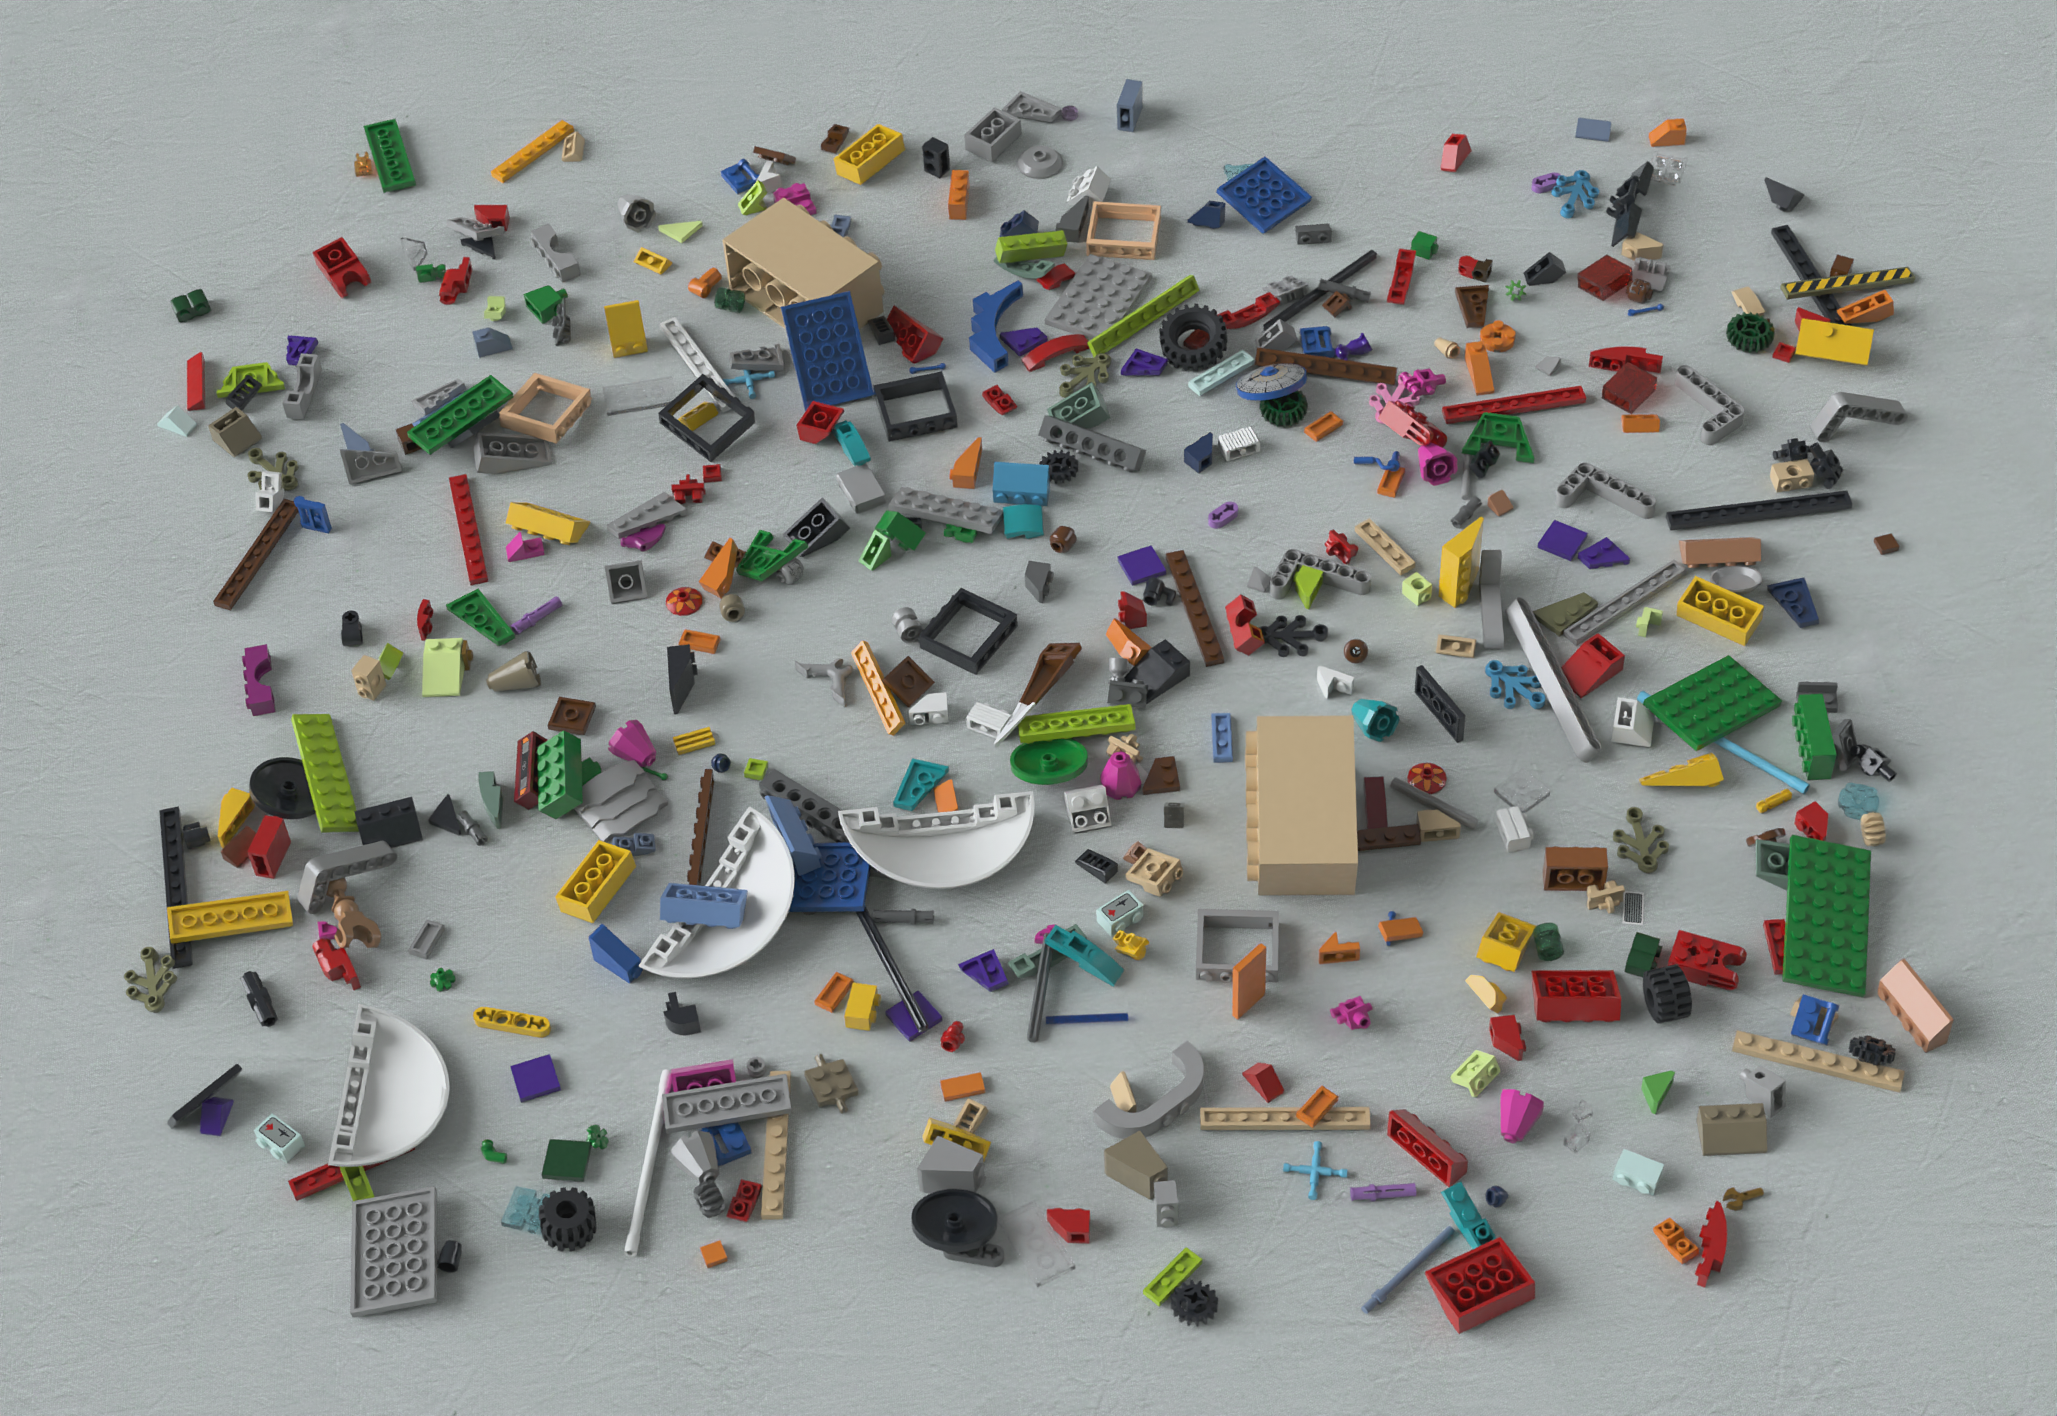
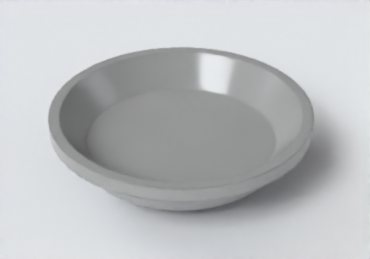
M1047 146L1031 147L1021 153L1017 160L1019 171L1023 175L1034 179L1054 176L1060 171L1063 164L1061 155L1056 150Z
M1726 566L1715 570L1710 575L1711 583L1738 595L1754 591L1761 585L1763 579L1762 574L1758 570L1747 566Z

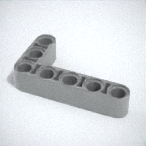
M1681 365L1677 368L1675 385L1715 415L1703 423L1700 438L1702 443L1706 445L1715 444L1742 426L1745 412L1742 405L1692 367Z
M1837 392L1830 397L1811 423L1810 428L1819 442H1826L1834 435L1846 417L1899 425L1907 420L1908 415L1897 400Z
M1587 462L1580 463L1557 487L1555 503L1560 508L1570 507L1587 489L1641 518L1650 519L1655 513L1656 498Z
M1289 549L1285 552L1270 580V595L1278 600L1286 597L1294 582V575L1296 571H1300L1302 565L1324 571L1323 584L1358 595L1368 594L1371 586V575L1369 572L1297 549Z
M1482 550L1479 593L1484 649H1503L1504 647L1500 595L1501 550Z
M379 841L312 858L305 866L297 900L309 914H315L323 907L329 881L388 867L397 860V853L385 841Z

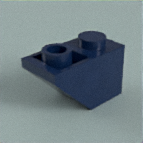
M1209 200L1188 218L1187 223H1191L1194 226H1209L1212 229L1220 228L1225 222L1226 203Z
M1023 210L1019 214H1015L1011 220L1002 224L1000 237L1037 233L1039 221Z
M1209 432L1184 449V463L1198 474L1212 465L1213 433Z

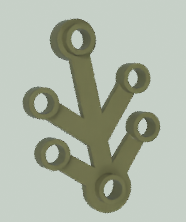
M1098 354L1095 358H1083L1081 355H1074L1072 357L1074 366H1090L1071 367L1068 364L1061 365V375H1079L1070 382H1063L1059 387V394L1063 398L1068 397L1074 393L1073 388L1086 378L1088 381L1086 385L1092 382L1097 387L1094 380V372L1097 369H1100L1098 381L1100 383L1108 382L1109 374L1106 369L1111 364V357L1107 354Z
M253 448L248 452L249 460L253 464L261 465L267 471L282 473L284 463L288 460L285 452H278L276 454V466L274 467L264 459L260 448ZM295 460L288 461L287 474L284 475L282 473L281 488H284L285 491L293 490L298 486V480L294 477L295 471L298 470V464ZM248 472V480L252 483L257 482L259 479H262V472ZM262 480L258 482L260 490H262Z
M1631 807L1627 810L1626 820L1632 825L1636 839L1625 834L1623 830L1617 829L1613 832V841L1616 843L1624 842L1639 850L1640 855L1631 851L1628 846L1621 845L1618 847L1617 856L1621 859L1629 858L1638 863V868L1644 873H1652L1657 870V859L1661 854H1666L1669 849L1668 842L1661 840L1657 843L1656 849L1651 854L1648 851L1657 838L1663 837L1664 827L1661 825L1653 826L1652 832L1645 839L1640 824L1643 812L1638 807Z
M145 947L141 950L140 957L145 962L147 979L138 976L134 970L127 971L124 974V979L129 984L134 983L148 989L149 995L141 993L136 986H130L126 990V995L131 1000L136 999L144 1002V1006L149 1012L157 1013L165 1006L163 996L177 980V976L172 971H168L174 966L175 960L170 955L164 956L161 959L162 966L155 975L154 963L158 960L159 954L153 947ZM163 979L165 982L162 984V986H161V987L159 988V990L157 991V986L159 985V983H160L161 980Z

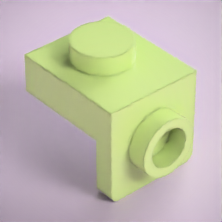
M488 296V307L484 311V319L498 321L506 313L505 297Z
M1644 607L1642 617L1638 616L1636 628H1639L1638 636L1646 637L1649 624L1661 625L1662 610Z

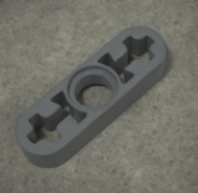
M986 1243L976 1248L979 1250L977 1256H969L967 1254L968 1251H965L964 1254H961V1252L943 1251L944 1257L953 1261L989 1267H998L1004 1262V1250L995 1244ZM983 1251H986L985 1258H983ZM994 1253H997L998 1256H996L995 1259H992L991 1256H993Z

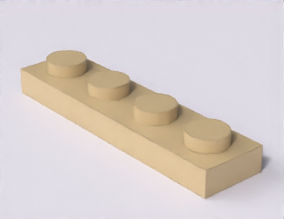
M1370 518L1355 526V532L1400 576L1415 568V561Z

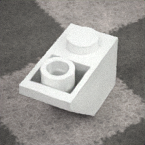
M934 693L924 696L909 710L910 725L949 722L947 693Z

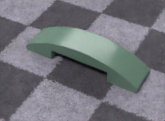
M997 257L993 259L994 263L1002 269L1016 276L1030 279L1044 276L1055 266V263L1041 260L1037 264L1029 261L999 264Z
M1077 924L1066 929L1070 933L1075 931L1087 939V936ZM1042 948L1029 956L1023 953L1008 962L1009 967L1018 978L1038 974ZM1053 949L1050 968L1066 959L1067 956Z

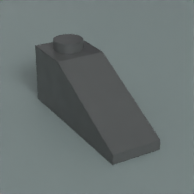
M1084 196L1061 217L1060 223L1056 224V231L1063 230L1068 242L1079 243L1089 211V196Z

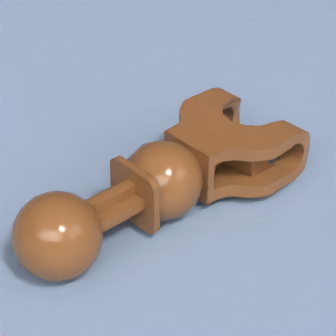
M341 878L329 881L326 896L335 899L331 910L339 921V929L334 936L338 946L349 948L351 941L358 939L367 948H377L381 940V932L378 925L371 919L366 918L362 912H359V907L354 902V896H345L347 889L346 879Z

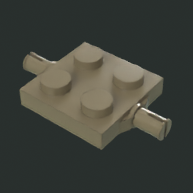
M822 1054L816 1055L814 1059L818 1066L804 1071V1076L819 1108L829 1104H837L840 1113L844 1114V1112L848 1111L844 1101L857 1096L858 1088L844 1059L826 1063Z

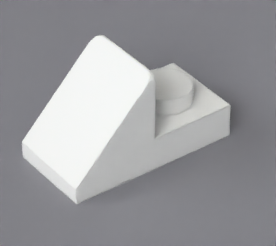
M767 160L757 180L763 182L768 193L780 188L782 184L781 176L776 174L773 161Z
M1320 665L1318 666L1317 681L1327 699L1333 689L1342 693L1352 694L1355 677Z

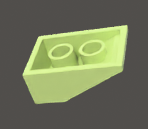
M463 638L426 639L423 652V697L460 696L465 671L462 657Z

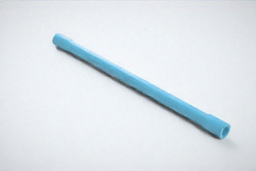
M1641 691L1637 700L1643 704L1644 699L1651 695ZM1725 737L1713 742L1783 781L1789 787L1802 794H1805L1810 787V784L1790 775Z

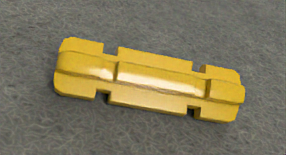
M1784 789L1780 793L1778 792L1765 798V801L1757 802L1756 809L1759 813H1764L1768 809L1782 804L1783 801L1790 800L1792 793L1789 789Z

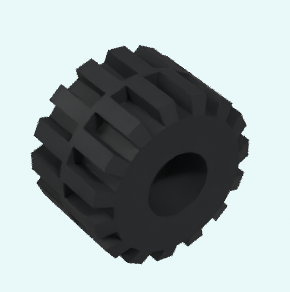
M1670 965L1644 972V999L1651 1017L1657 1024L1687 1018L1691 1015V991L1687 978L1679 965Z
M562 1187L560 1192L555 1190L550 1192V1198L545 1196L542 1200V1205L539 1206L542 1238L544 1241H548V1246L551 1248L557 1246L558 1251L563 1252L565 1248H569V1252L575 1251L577 1246L580 1248L585 1247V1241L591 1242L593 1239V1233H596L597 1229L595 1206L592 1198H587L585 1191L582 1190L578 1193V1189L572 1187L571 1190H566V1187Z

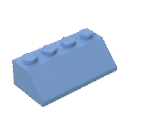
M770 795L765 796L772 821L785 840L798 875L801 876L820 868L819 859L822 858L818 847H813L815 842L811 833H806L808 828L804 819L801 821L799 819L801 813L798 806L794 807L789 799Z
M669 883L660 897V920H665L668 923L686 922L688 925H696L698 923L709 927L720 925L729 929L740 927L744 919L748 890Z

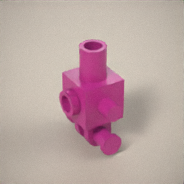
M1417 369L1414 371V375L1410 377L1407 372H1403L1400 375L1403 384L1409 392L1413 393L1414 397L1427 394L1433 395L1437 385H1444L1446 383L1444 374L1435 375L1431 369Z
M1357 996L1356 998L1346 1000L1345 1003H1339L1336 1008H1331L1330 1013L1333 1018H1336L1339 1025L1345 1023L1351 1030L1366 1029L1371 1023L1368 1012L1373 1010L1370 1002L1364 1004L1362 997Z

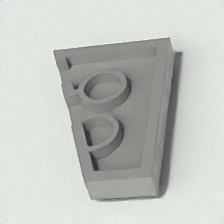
M1022 91L1002 108V111L1012 116L1053 122L1061 114L1060 107Z
M462 217L447 220V227L454 229L456 232L463 233L464 236H470L477 241L484 240L486 237L504 234V227L501 226L492 228V224H477L475 220Z
M775 344L773 348L768 349L764 346L759 347L757 351L747 349L729 354L731 369L783 371L784 368L780 344Z
M457 378L411 402L413 407L428 415L453 397L461 394L466 389L464 382Z

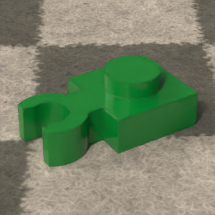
M433 264L416 266L419 283L436 281V277L444 278L446 273L445 264H440L437 267H433Z
M946 524V529H944V537H955V540L964 543H973L978 533L976 530L960 526L956 527L950 524Z

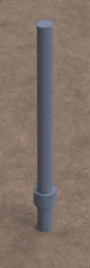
M1448 1226L1384 1287L1377 1289L1371 1295L1372 1298L1361 1307L1362 1311L1368 1314L1377 1304L1381 1305L1394 1288L1455 1232L1454 1229Z

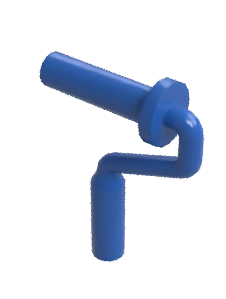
M1398 451L1393 452L1392 459L1388 461L1387 465H1383L1381 460L1375 457H1354V464H1374L1377 462L1382 470L1394 472L1400 467L1398 461L1400 453Z

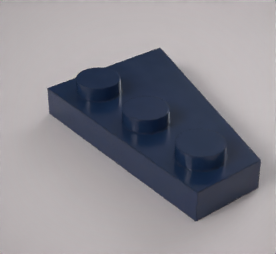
M1805 577L1767 585V590L1800 628L1819 624V618Z

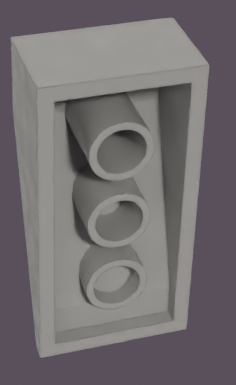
M477 432L473 446L477 473L497 474L552 464L549 444L546 440L533 436Z

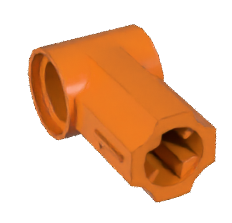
M713 267L699 279L693 278L688 285V290L701 298H706L710 294L711 288L722 279V275L718 269Z

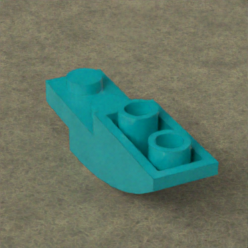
M845 420L836 423L831 432L842 445L843 452L854 466H861L871 461L867 448L852 422Z
M1055 924L1045 939L1044 943L1078 962L1081 969L1113 987L1124 972V969L1113 958L1075 931L1070 933Z
M1461 1181L1441 1192L1451 1210L1449 1212L1450 1216L1472 1249L1497 1238L1486 1218L1482 1219Z

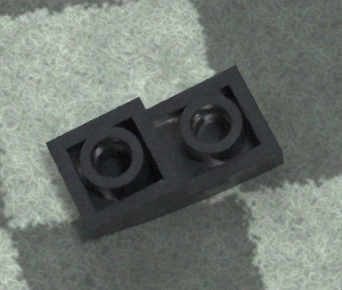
M1491 440L1478 451L1469 464V467L1478 479L1485 477L1489 467L1495 465L1500 456L1498 448L1494 446Z

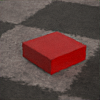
M1779 342L1772 358L1790 363L1796 352V347Z
M721 464L703 466L704 483L722 481Z

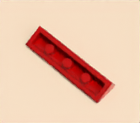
M202 352L187 360L188 411L205 409V359Z

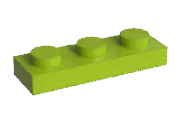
M1185 1247L1143 1289V1295L1160 1307L1175 1292V1288H1179L1203 1264V1259Z

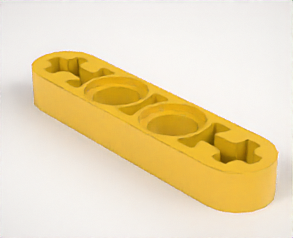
M479 1007L473 1013L475 1024L482 1028L539 1038L546 1037L551 1032L549 1020L542 1016L490 1007ZM501 1017L508 1018L507 1022L503 1024L497 1021ZM519 1021L527 1022L524 1027L516 1025Z

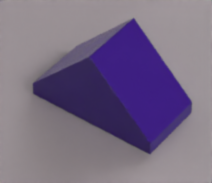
M212 1097L202 1102L200 1133L221 1136L234 1100Z

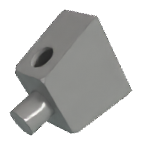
M1759 1066L1752 1072L1744 1069L1740 1073L1739 1078L1746 1083L1747 1098L1753 1103H1763L1767 1116L1771 1118L1786 1107L1785 1079L1762 1066Z

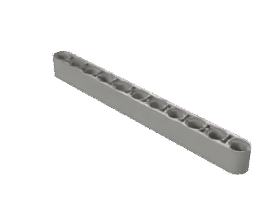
M1517 597L1505 610V614L1575 754L1581 761L1588 763L1601 750V745L1530 605L1523 598Z

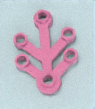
M1401 374L1398 376L1399 385L1392 397L1387 391L1386 384L1379 383L1376 386V393L1382 395L1386 404L1389 400L1394 402L1399 400L1404 404L1407 402L1413 406L1420 403V396L1414 397L1413 394L1399 399L1404 390L1407 389L1400 378ZM1371 395L1369 404L1375 407L1377 411L1375 419L1377 422L1384 424L1378 419L1384 409L1380 403V397L1378 395Z

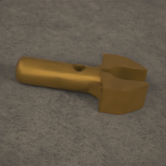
M1733 1187L1725 1192L1723 1201L1728 1199L1736 1200L1728 1202L1726 1208L1738 1211L1743 1208V1201L1763 1196L1764 1191L1759 1187L1740 1193Z

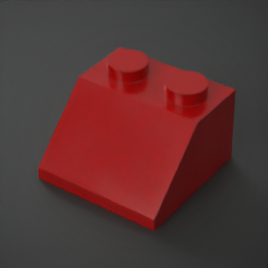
M812 401L796 425L800 440L813 444L820 442L830 434L844 413V409Z

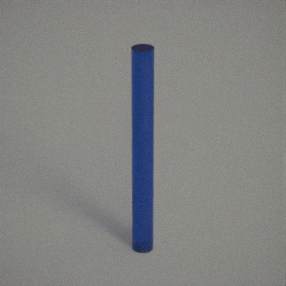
M1128 1013L1046 1016V1024L1128 1021Z

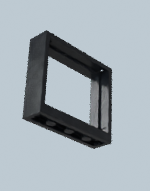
M942 371L873 385L874 398L888 442L958 428L957 414ZM942 390L949 413L891 425L884 401Z
M704 374L698 377L658 413L661 425L710 462L716 459L755 424V413L750 407H746L737 397L730 395L724 387L718 386L712 378H708ZM704 388L742 416L712 445L673 417L677 411Z
M960 588L955 595L951 596L950 601L942 606L937 616L930 620L929 625L921 631L918 638L920 648L977 675L1018 627L1017 614ZM963 606L1000 623L972 657L934 640Z

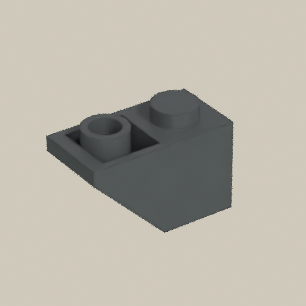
M1029 561L1025 571V587L1039 603H1043L1045 596L1048 597L1049 582L1052 583L1054 572H1051V564Z

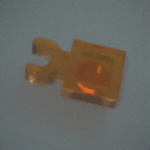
M365 152L363 157L356 153L357 161H354L356 177L373 175L372 162L369 159L368 152Z

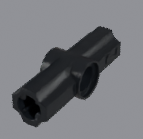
M252 971L244 973L240 980L247 993L246 996L252 1010L256 1012L262 1027L275 1025L278 1017L271 1004L272 1001L266 987H263L257 972Z

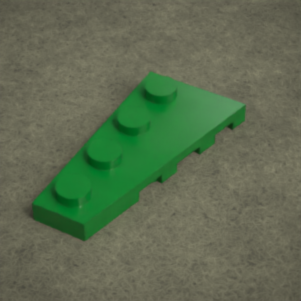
M479 588L446 604L448 611L497 646L515 639L513 631Z

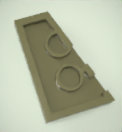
M1583 592L1534 610L1533 613L1538 622L1560 637L1563 635L1564 630L1598 607V602Z

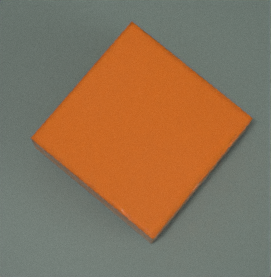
M720 1240L700 1247L707 1268L728 1261Z

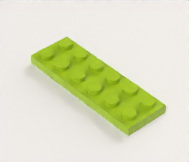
M1131 704L1025 716L1017 725L1020 743H1033L1034 741L1043 740L1052 741L1053 739L1061 738L1070 739L1078 736L1089 737L1096 734L1107 735L1114 732L1125 733L1136 730Z

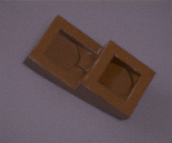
M834 124L828 130L827 138L821 143V150L836 153L845 141L849 127Z

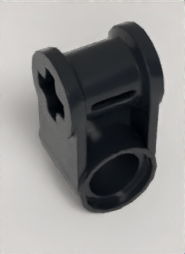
M353 610L347 611L342 615L341 640L343 646L363 644L362 624L359 622L358 613Z

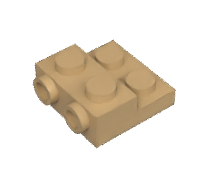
M1148 848L1125 875L1128 881L1142 885L1145 892L1161 897L1164 893H1168L1171 890L1172 883L1175 880L1181 879L1183 868L1180 859Z

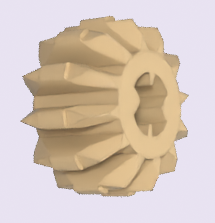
M1874 812L1863 814L1860 824L1864 843L1866 846L1872 847L1883 844L1886 840V833L1882 815Z

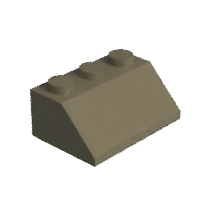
M1763 1103L1699 1106L1696 1122L1703 1156L1767 1153V1121Z

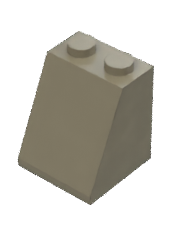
M1141 1131L1104 1150L1105 1174L1149 1200L1154 1198V1182L1168 1181V1167Z

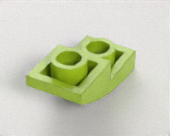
M389 643L385 645L378 658L384 678L388 681L392 678L404 653Z

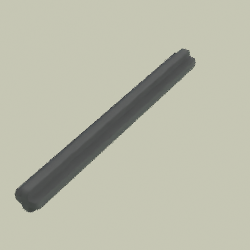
M1045 933L1043 938L1027 1033V1040L1029 1042H1037L1039 1038L1053 948L1044 943L1049 933Z

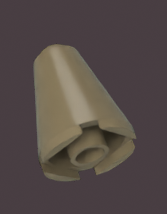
M524 651L489 673L486 683L489 689L498 692L541 686L540 674H537L536 668L538 667L531 652Z

